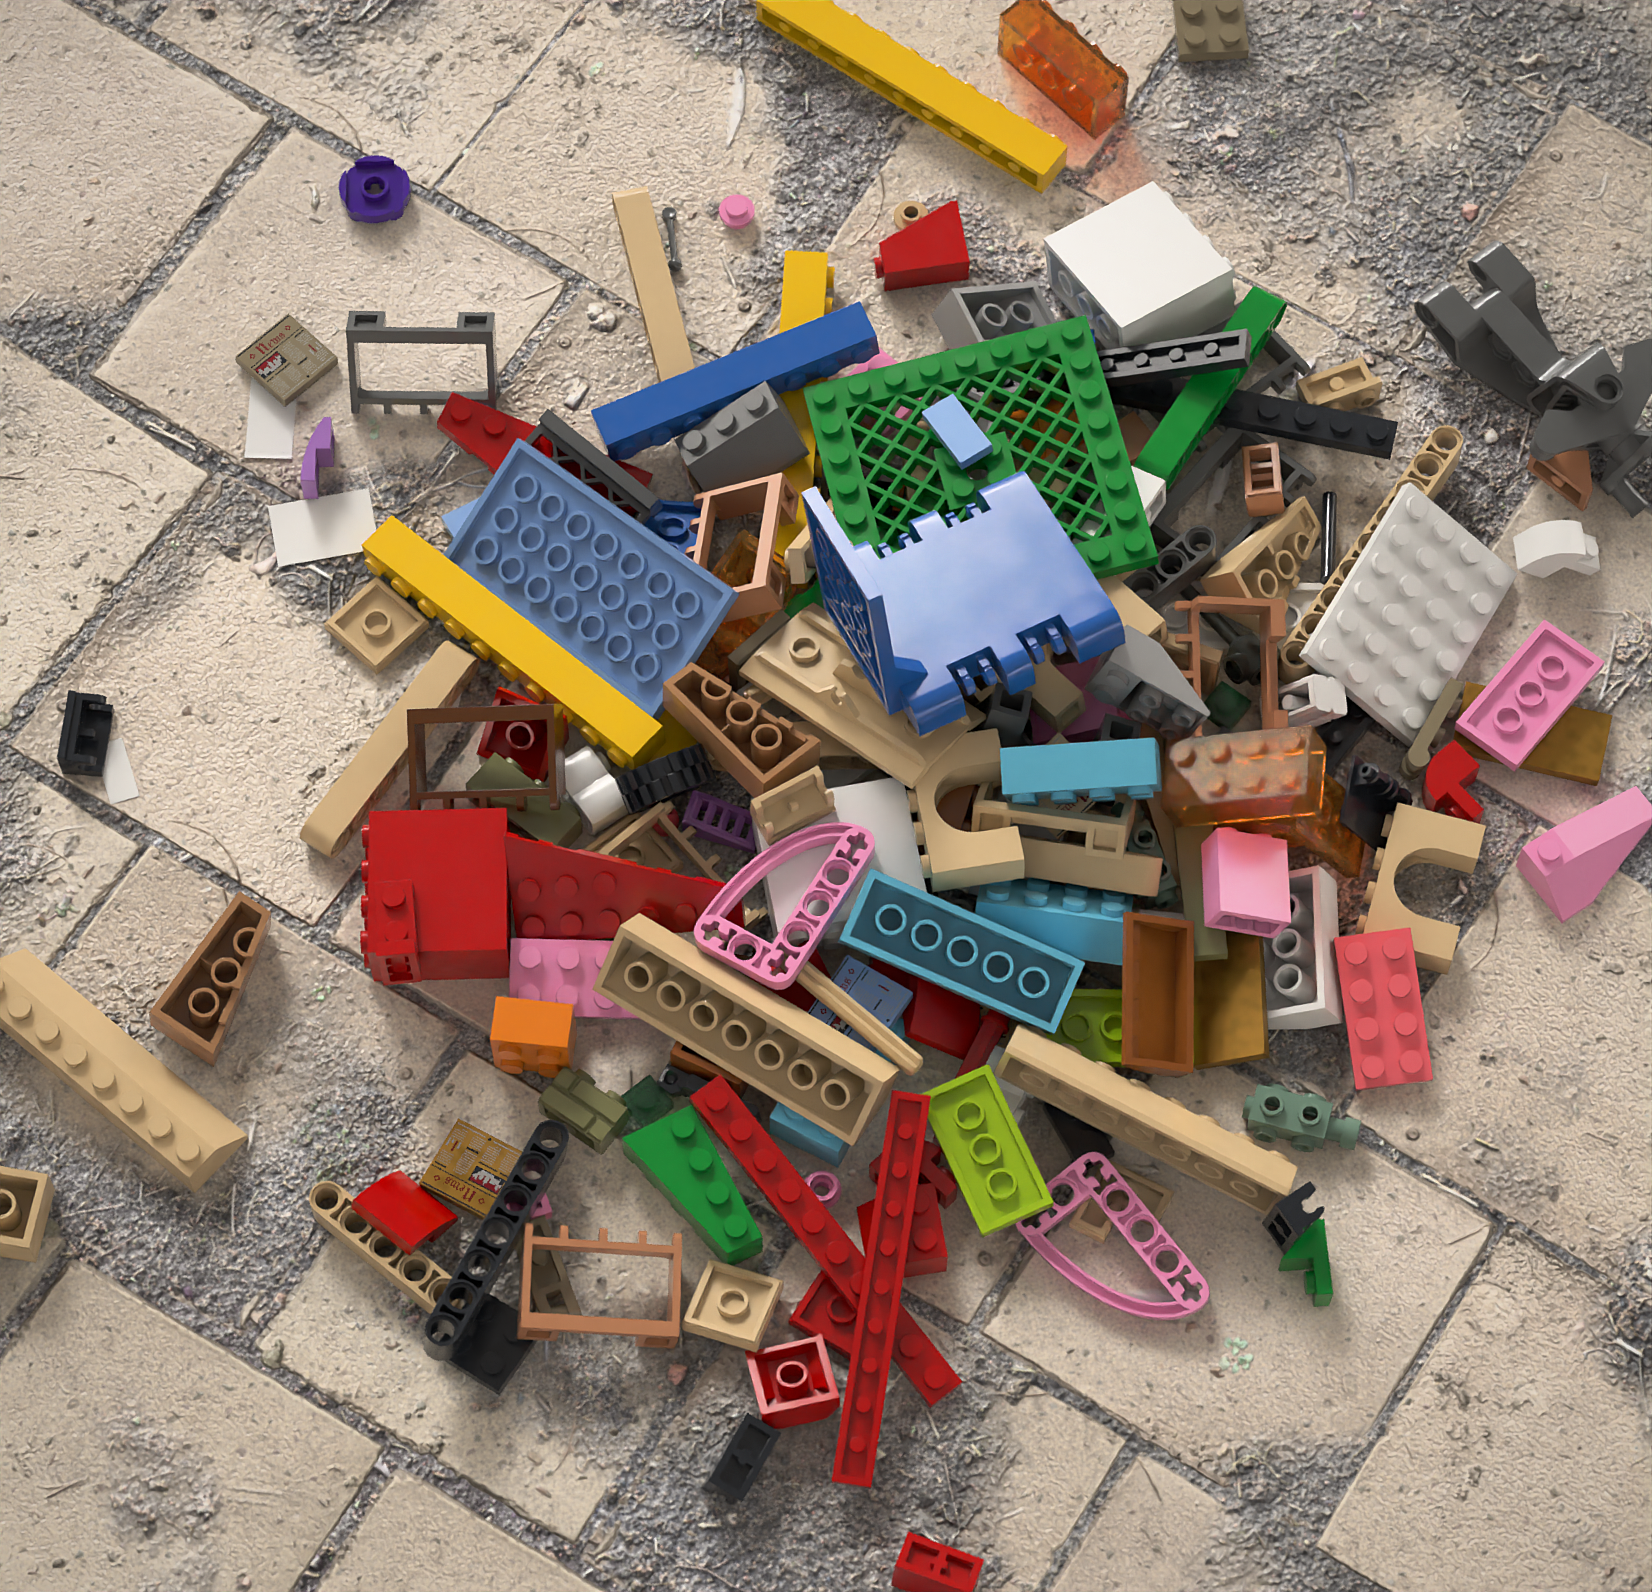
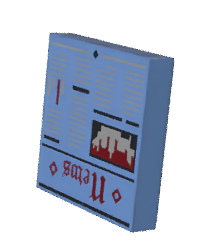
M849 955L846 956L830 979L890 1030L913 999L912 991ZM816 999L807 1012L872 1052L876 1053L878 1050L820 1000Z

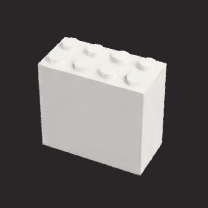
M1153 181L1044 238L1049 287L1075 317L1086 315L1090 329H1094L1095 340L1104 350L1194 337L1232 317L1235 313L1234 301L1236 300V293L1233 288V277L1235 276L1233 265L1228 258H1222L1216 252L1212 241L1207 235L1202 236L1198 232L1191 217L1187 213L1182 214L1175 206L1171 195L1167 191L1162 192Z
M894 777L827 789L828 791L832 790L834 794L836 811L802 828L805 829L832 822L851 823L870 831L875 842V854L872 861L817 947L823 946L824 949L832 950L845 946L839 943L838 940L871 868L927 893L922 876L920 857L905 785ZM752 818V830L757 855H759L770 846H768ZM862 840L857 844L850 843L851 855L848 861L852 864V857L858 849L865 850L864 841ZM836 844L818 846L788 859L762 878L774 940ZM835 869L827 876L828 881L834 885H842L849 878L848 873L842 869ZM814 900L808 905L807 910L814 916H822L829 910V905L823 900ZM794 931L789 935L787 941L790 945L797 947L804 941L809 940L810 937L804 931Z

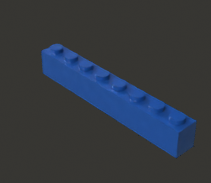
M859 301L590 410L595 428L608 457L612 461L630 459L639 451L652 446L664 445L672 438L686 433L765 381L779 395L787 391L799 390L806 383L821 377H831L838 373L839 370L855 363L862 364L869 361L873 356L880 354L877 335Z

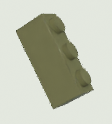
M496 752L465 784L466 791L549 787L538 779L532 781L523 774L522 767L516 761L509 757L504 759ZM549 795L527 796V811L518 812L516 797H491V808H507L510 832L519 834L518 837L539 841L540 839L553 842V845L569 848L583 833L581 814L576 807L567 801L561 803L560 810L552 811L550 809ZM468 798L469 801L480 808L479 798Z

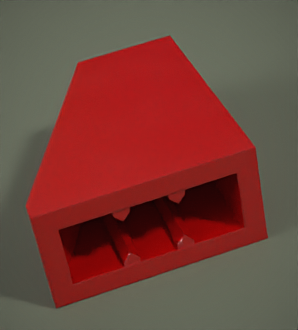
M957 200L946 203L879 242V256L873 258L875 278H882L884 292L969 279L970 260Z

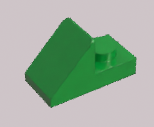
M1318 1219L1313 1222L1299 1241L1282 1257L1278 1271L1309 1270L1304 1271V1289L1306 1295L1312 1294L1313 1307L1329 1306L1333 1296L1324 1219Z

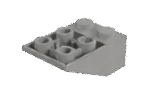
M1126 624L1124 627L1126 643L1101 654L1084 689L1092 693L1098 701L1111 704L1122 710L1133 721L1144 723L1155 729L1166 740L1177 743L1186 741L1207 719L1210 711L1161 644Z

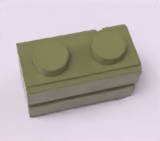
M565 1066L555 1077L553 1083L540 1096L538 1100L539 1113L550 1120L561 1122L567 1128L568 1133L602 1155L628 1123V1108L625 1107L627 1103L616 1092L608 1090L607 1093H604L594 1086L596 1081L587 1072L581 1069H577L574 1072Z

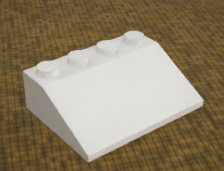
M1319 865L1288 871L1291 923L1277 937H1263L1268 1030L1311 1029L1343 1023L1342 996L1333 942L1334 937H1339L1337 881Z

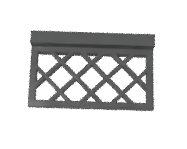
M549 409L538 419L540 424L525 440V442L533 447L542 436L553 444L554 457L549 459L558 465L560 463L576 462L581 469L580 481L587 486L603 484L608 488L609 501L618 508H633L639 513L635 520L642 525L651 516L654 518L663 508L660 499ZM558 449L561 450L567 456L559 457ZM586 471L594 478L586 479ZM614 494L623 501H614Z

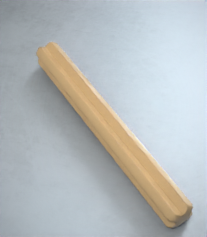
M783 951L784 960L779 967L785 971V962L789 955ZM809 961L806 962L795 979L799 984L907 1075H914L922 1067L923 1058Z

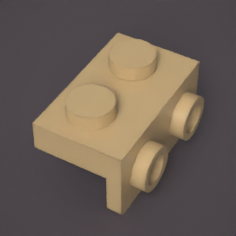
M1363 357L1299 379L1296 381L1295 388L1303 403L1347 411L1356 407L1366 408L1375 403L1380 397L1382 381L1379 376L1372 377Z

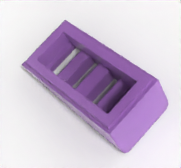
M693 790L682 820V831L693 826L697 831L694 835L695 837L754 854L756 845L750 811L711 795ZM700 810L706 811L703 822L697 820ZM715 814L721 816L717 827L711 825ZM730 819L736 820L732 833L726 831ZM744 823L751 825L746 839L740 837Z

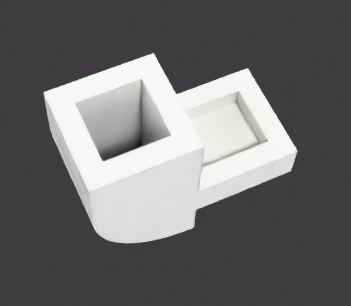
M1572 520L1545 522L1535 525L1513 537L1519 571L1545 578L1564 567L1589 576L1601 570L1596 537L1583 533L1581 522Z

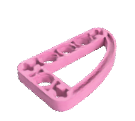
M832 822L802 829L776 842L745 865L723 887L703 912L694 928V936L698 948L769 988L782 990L789 987L801 972L872 861L875 854V842L872 833L859 825ZM862 840L864 841L865 850L858 849L852 857V864L848 861L851 855L850 843L857 844ZM836 844L772 944L724 919L739 900L773 869L809 849ZM835 869H842L848 873L849 878L842 885H834L828 881V874ZM814 900H823L828 903L829 910L822 916H814L808 912V905ZM717 928L719 937L728 942L727 950L723 951L725 949L724 941L716 937H712L707 941L704 931L712 932ZM794 931H804L810 937L808 943L802 947L790 945L787 939ZM742 944H749L756 949V954L752 959L743 961L735 957V949ZM784 951L789 955L785 962L786 974L778 973L776 977L772 976L771 966L776 968L780 966L784 960Z
M1088 1152L1082 1155L1046 1184L1051 1197L1053 1190L1057 1186H1070L1074 1191V1198L1070 1204L1060 1206L1054 1203L1051 1209L1057 1214L1050 1218L1048 1211H1046L1039 1217L1041 1225L1036 1229L1032 1225L1025 1228L1022 1224L1025 1223L1026 1219L1015 1223L1018 1231L1026 1241L1058 1273L1086 1294L1116 1310L1145 1319L1175 1320L1198 1312L1209 1301L1210 1290L1206 1280L1109 1160L1100 1153ZM1089 1162L1093 1165H1098L1099 1163L1103 1165L1100 1172L1107 1183L1111 1177L1117 1180L1107 1185L1100 1195H1097L1095 1190L1101 1188L1099 1182L1093 1176L1088 1179L1084 1177L1087 1173L1085 1165ZM1120 1190L1128 1195L1129 1204L1125 1210L1115 1212L1108 1208L1107 1198L1110 1193ZM1092 1197L1175 1301L1163 1303L1144 1301L1127 1296L1104 1285L1071 1262L1044 1234ZM1139 1221H1147L1154 1228L1152 1238L1146 1242L1136 1241L1131 1235L1132 1227ZM1164 1251L1173 1252L1179 1259L1177 1268L1169 1273L1160 1271L1156 1266L1158 1255ZM1185 1268H1188L1191 1272L1184 1275L1187 1282L1192 1287L1198 1284L1202 1286L1199 1291L1201 1299L1197 1302L1191 1298L1186 1301L1182 1299L1185 1295V1290L1179 1281L1176 1282L1174 1287L1168 1283L1178 1278Z

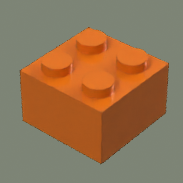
M496 996L490 1035L495 1067L511 1074H520L523 1070L535 1071L549 1078H555L565 1066L572 1070L577 1037L574 1004Z

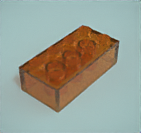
M1017 0L1000 14L997 54L1090 137L1096 140L1125 116L1129 77L1124 68L1117 63L1113 64L1103 55L1096 43L1088 42L1078 33L1077 28L1071 21L1062 19L1054 12L1047 0Z
M1312 725L1167 739L1160 807L1176 828L1319 815L1322 810L1326 745Z

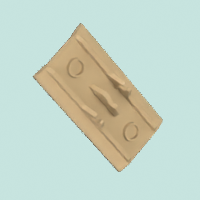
M815 603L810 604L796 614L751 655L739 670L740 676L911 789L928 772L929 768L965 733L971 731L986 719L985 713L964 700L966 716L919 736L904 710L889 716L830 617L823 608Z

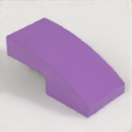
M324 417L318 424L304 454L300 479L304 499H319V467H334L335 435L331 417Z

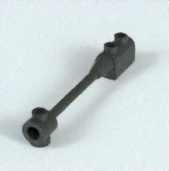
M1077 463L1068 468L1069 472L1076 475L1082 464ZM1091 470L1085 480L1096 484L1093 471ZM1078 489L1072 500L1085 505L1091 494ZM1067 510L1074 518L1077 517V514ZM1170 566L1164 570V572L1167 574H1176L1179 572L1174 566ZM1191 584L1180 592V595L1186 601H1192L1197 596H1202ZM1200 612V616L1230 646L1227 656L1223 661V667L1228 678L1235 684H1242L1246 680L1252 686L1260 684V639L1254 633L1240 636L1219 613ZM1277 646V666H1278V663H1279L1278 657H1279V655H1280L1278 646Z

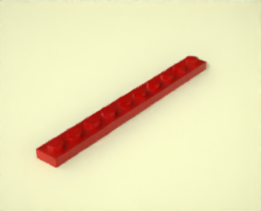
M720 1074L691 1095L689 1102L857 1315L866 1258ZM899 1303L891 1359L929 1408H932L958 1388L963 1381L904 1306Z
M892 1090L831 1483L871 1489L931 1100L929 1095Z

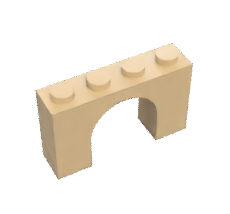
M1115 575L1097 580L1116 608L1123 627L1127 624L1160 644L1168 639L1165 619ZM1048 643L1041 646L1045 654L1044 662L1036 665L1030 658L1034 668L1036 684L1024 690L1033 692L1030 709L1057 733H1061L1086 711L1083 692L1052 665L1051 659L1054 651Z
M997 728L965 733L929 768L928 772L913 789L907 790L910 813L917 812L919 822L913 823L916 845H924L925 855L920 856L923 879L930 878L933 892L1024 878V854L1018 826L981 832H965L945 823L936 810L940 800L956 788L980 784L982 781L993 782L1002 780L1001 745Z
M1397 802L1394 816L1386 814L1381 836L1388 837L1385 849L1377 848L1372 869L1378 870L1379 874L1376 882H1368L1363 903L1370 904L1368 916L1360 914L1355 935L1410 927L1416 967L1447 975L1455 951L1460 926L1426 918L1411 912L1399 900L1394 888V879L1405 868L1420 863L1436 864L1473 874L1486 826Z

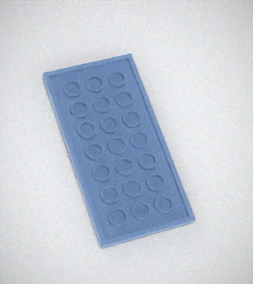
M519 438L515 441L444 553V556L648 715L657 720L665 711L663 707V683L689 663H696L739 596L737 591Z

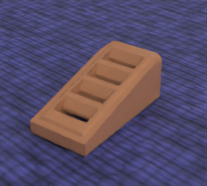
M1278 442L1241 447L1248 516L1259 517L1284 513L1285 507ZM1272 459L1271 462L1251 464V462Z

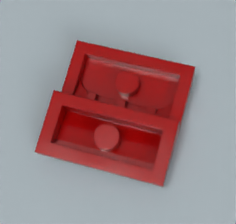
M908 973L913 999L903 1012L905 1036L964 1060L978 1033L980 1004Z
M401 1170L388 1174L369 1186L353 1199L351 1205L353 1211L409 1256L427 1240L433 1243L458 1220L457 1215Z

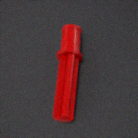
M989 1009L987 1015L981 1016L980 1022L982 1025L955 1078L986 1065L1002 1035L1008 1033L1009 1027L1007 1025L1011 1019L1010 1017L992 1009Z

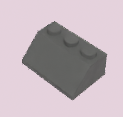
M766 381L675 439L688 469L704 492L781 473L810 454L785 401Z

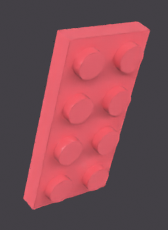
M1411 928L1334 937L1333 942L1355 1091L1432 1081L1433 1075Z

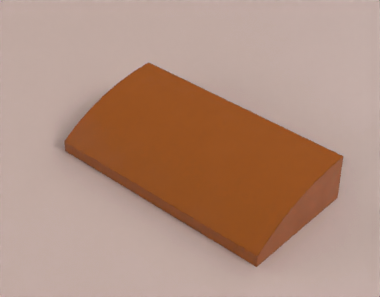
M1124 912L1121 1065L1145 1073L1174 1078L1193 1073L1194 921Z

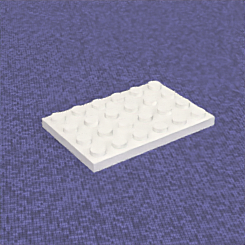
M1409 482L1402 485L1299 654V657L1321 675L1327 678L1340 679L1341 683L1345 686L1347 697L1407 747H1410L1451 677L1456 679L1517 573Z

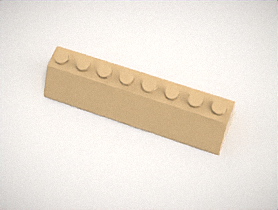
M640 913L620 925L592 988L595 992L852 1146L857 1144L886 1101L901 1070L898 1066L725 963L704 953L698 947Z
M26 948L0 958V1028L191 1191L196 1193L247 1140L248 1135Z
M1018 1024L993 1072L995 1076L1265 1215L1269 1214L1277 1202L1288 1196L1298 1167L1291 1164L1289 1158L1277 1151L1268 1152L1256 1146L1254 1140L1242 1133L1233 1134L1221 1128L1220 1123L1214 1118L1207 1115L1198 1116L1186 1110L1185 1105L1179 1100L1172 1097L1163 1098L1151 1092L1150 1087L1144 1082L1136 1079L1128 1080L1116 1074V1070L1109 1064L1101 1061L1093 1062L1081 1056V1052L1074 1046L1066 1043L1058 1044L1046 1038L1047 1035L1037 1027L1030 1025L1025 1027Z

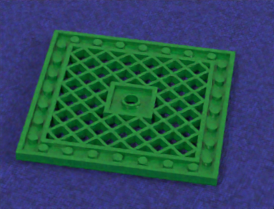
M1086 315L802 388L837 522L847 538L852 541L853 546L868 541L879 559L881 558L877 545L886 542L893 553L900 551L891 545L898 535L907 533L910 537L909 528L905 525L913 515L918 518L930 512L919 507L925 496L938 501L933 510H936L940 517L948 507L950 513L953 512L962 523L968 520L965 512L966 505L974 502L977 508H979L976 496L978 490L1017 473L1013 462L1014 458L1024 463L1018 472L1025 471L1029 475L1032 469L1035 468L1046 473L1040 484L1032 482L1043 499L1055 504L1051 511L1057 520L1064 509L1077 514L1071 525L1060 520L1058 522L1071 542L1074 538L1083 541L1082 543L1074 544V546L1097 580L1159 564L1156 547ZM1030 369V371L1027 374L1021 372ZM1043 369L1056 374L1050 384L1037 379ZM1008 378L1020 383L1014 394L1001 388ZM994 379L992 383H989L986 380ZM1065 379L1070 394L1059 389ZM972 387L984 392L978 403L966 398ZM959 388L956 393L951 391V389ZM1029 389L1042 394L1036 404L1023 399ZM954 394L964 409L971 412L970 416L975 423L978 422L980 417L993 422L986 433L983 432L992 444L993 452L962 470L931 429L926 431L917 427L916 425L923 417L922 411L929 408L936 397L944 399ZM923 397L920 402L915 400L916 398ZM994 397L1007 403L1000 413L987 408ZM1051 399L1065 404L1058 414L1045 409ZM888 406V407L885 409V411L879 409V408H881V407ZM901 406L913 411L907 421L894 416ZM1016 408L1029 413L1023 423L1010 418ZM1073 410H1075L1079 424L1068 419ZM865 415L878 420L871 431L859 425ZM1038 418L1051 424L1045 434L1032 429ZM887 425L900 430L893 441L881 436ZM1002 428L1015 433L1009 443L1005 431L1000 432ZM1060 429L1073 434L1067 445L1054 439ZM853 435L864 439L858 449H856ZM909 435L921 440L915 451L902 446ZM1024 438L1038 443L1031 454L1018 448ZM1082 440H1084L1087 454L1076 449ZM873 445L886 450L879 461L867 455ZM931 446L938 448L933 450L936 461L925 457ZM1047 448L1060 454L1053 464L1041 459ZM895 455L908 460L901 471L889 466ZM1069 458L1082 464L1076 475L1063 469ZM861 465L872 469L865 480ZM917 466L930 471L923 482L910 476ZM976 469H983L988 472L987 476L981 480H973L968 477ZM1091 470L1093 471L1096 484L1085 480ZM881 475L894 480L887 491L875 485ZM939 476L944 492L933 487ZM1056 478L1069 484L1062 495L1049 489ZM903 485L916 490L909 501L896 496ZM1078 489L1091 494L1085 505L1072 500ZM869 495L880 500L874 510H872ZM1100 500L1102 501L1105 515L1094 510ZM889 505L902 510L895 521L883 516ZM1087 519L1101 525L1094 536L1080 530ZM877 525L888 530L882 540H880ZM1110 529L1111 535L1105 536Z

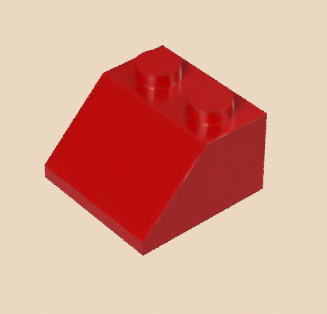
M935 1183L917 1185L903 1278L947 1271L948 1255ZM875 1199L856 1207L865 1258Z

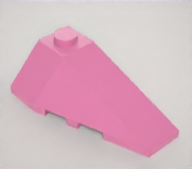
M1635 786L1555 826L1522 847L1516 867L1559 921L1563 923L1595 901L1600 891L1610 878L1614 876L1622 862L1637 846L1652 826V805Z

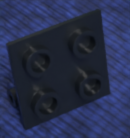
M1352 755L1339 823L1377 852L1378 847L1385 849L1388 837L1381 836L1386 814L1392 815V812L1396 810L1397 802L1411 806L1413 802L1412 794L1406 788L1399 787L1398 781L1389 774L1383 773L1377 764L1365 763L1357 755Z

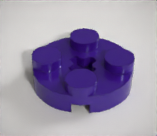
M380 155L365 156L354 162L355 166L350 168L347 173L346 170L343 172L339 181V194L341 203L352 220L376 224L389 220H398L403 216L404 208L408 205L411 196L410 181L404 168L402 170L399 166L395 165L394 160ZM373 184H379V188L383 191L372 195L365 190H371Z

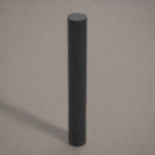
M1327 491L1322 495L1320 582L1323 585L1327 583L1334 573L1336 563L1337 494L1332 491Z

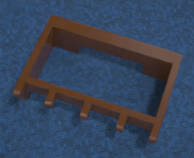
M563 704L407 709L410 810H421V800L443 799V809H454V799L479 798L480 808H491V797H516L517 811L522 812L527 811V796L549 795L550 809L552 811L560 810V795H566ZM547 720L549 788L427 792L425 724Z

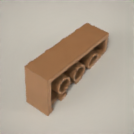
M689 663L663 683V707L699 743H702L703 747L754 798L819 764L821 740L811 734L806 736L796 730L794 724L783 717L778 719L763 710L761 704L752 698L745 699L732 691V686L696 664Z
M239 891L149 1011L150 1025L214 1067L270 930L271 912Z

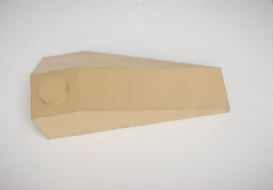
M1299 497L1285 508L1284 513L1276 515L1218 560L1200 579L1207 595L1216 597L1284 599L1286 614L1289 604L1286 602L1291 589L1297 588L1300 578L1297 576L1303 561L1309 559L1322 528L1306 497ZM1221 613L1260 634L1259 615Z

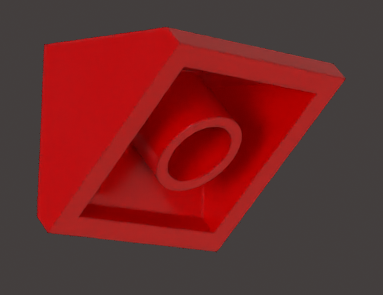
M500 686L497 688L492 706L533 705L539 703ZM563 714L565 747L569 740L567 716ZM547 720L486 722L476 754L486 759H489L495 752L504 759L509 757L522 767L523 774L533 780L538 779L544 783L549 776Z

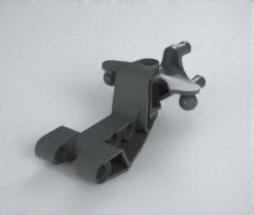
M1497 240L1492 241L1467 261L1471 273L1483 288V295L1472 304H1469L1453 285L1442 281L1415 302L1414 309L1417 316L1455 366L1466 371L1507 399L1542 416L1529 444V451L1536 460L1548 461L1554 458L1555 455L1568 451L1602 450L1609 458L1599 487L1608 496L1612 494L1630 516L1634 518L1650 503L1628 480L1630 477L1628 474L1649 457L1652 459V431L1646 425V421L1640 416L1652 394V339H1646L1623 347L1622 370L1619 373L1606 349L1598 342L1572 360L1565 359L1560 355L1538 310L1536 282L1533 275L1503 243Z

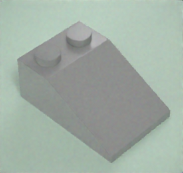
M1036 281L951 288L932 313V317L949 350L1057 322Z

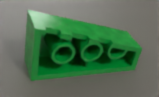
M692 1104L622 1138L623 1154L644 1173L645 1178L651 1185L664 1195L680 1217L683 1216L694 1228L695 1233L722 1263L734 1266L763 1252L762 1235Z

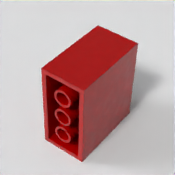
M507 808L369 811V825H362V846L365 848L366 860L361 862L362 883H365V895H361V917L364 918L365 931L360 932L361 954H364V968H371L374 982L382 981L376 958L375 942H377L373 883L412 879L418 957L421 965L422 980L509 978L511 891L503 837L505 832H510Z

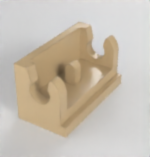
M819 766L750 801V815L768 846L836 811L834 794L832 790H827L823 781L824 776Z

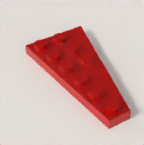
M451 392L437 421V428L469 455L473 454L488 466V470L493 475L500 467L517 438L525 441L537 427L454 392ZM542 436L533 447L548 458L554 457L553 444ZM558 449L559 457L567 456L561 450ZM621 460L615 461L617 465L648 489L652 481V473ZM576 462L559 464L563 469L581 480V469ZM586 471V479L594 478ZM603 484L589 486L609 501L608 488ZM614 494V501H623ZM631 507L620 508L632 518L637 513Z
M505 832L503 835L516 938L561 940L615 938L620 925L639 913L672 933L694 932L695 925L703 912L727 884L698 876L692 878L671 873V870L657 867V869L637 865V862L579 848L578 850L553 845V842L540 839L539 841L521 838L518 837L519 834ZM743 897L724 918L741 928H745L746 925Z

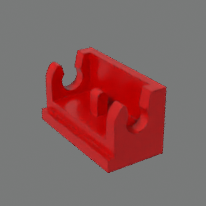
M908 1532L895 1563L891 1586L907 1592H974L980 1578L984 1559Z

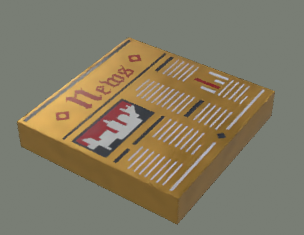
M458 1118L421 1178L419 1186L484 1221L522 1151Z

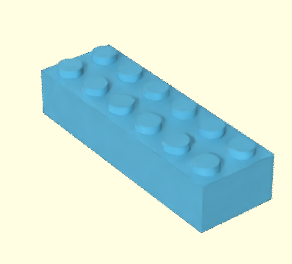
M872 868L865 878L838 940L843 945L1021 1023L1037 1027L1049 1035L1055 1034L1085 964L1084 961Z

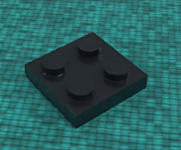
M489 1294L457 1353L445 1362L500 1396L538 1340L517 1339L518 1311ZM466 1302L462 1309L469 1307V1303ZM444 1333L439 1341L446 1342L451 1339V1336Z

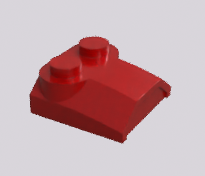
M822 1334L808 1339L758 1349L757 1352L745 1351L760 1420L772 1428L783 1429L823 1420L830 1417L840 1407V1397Z

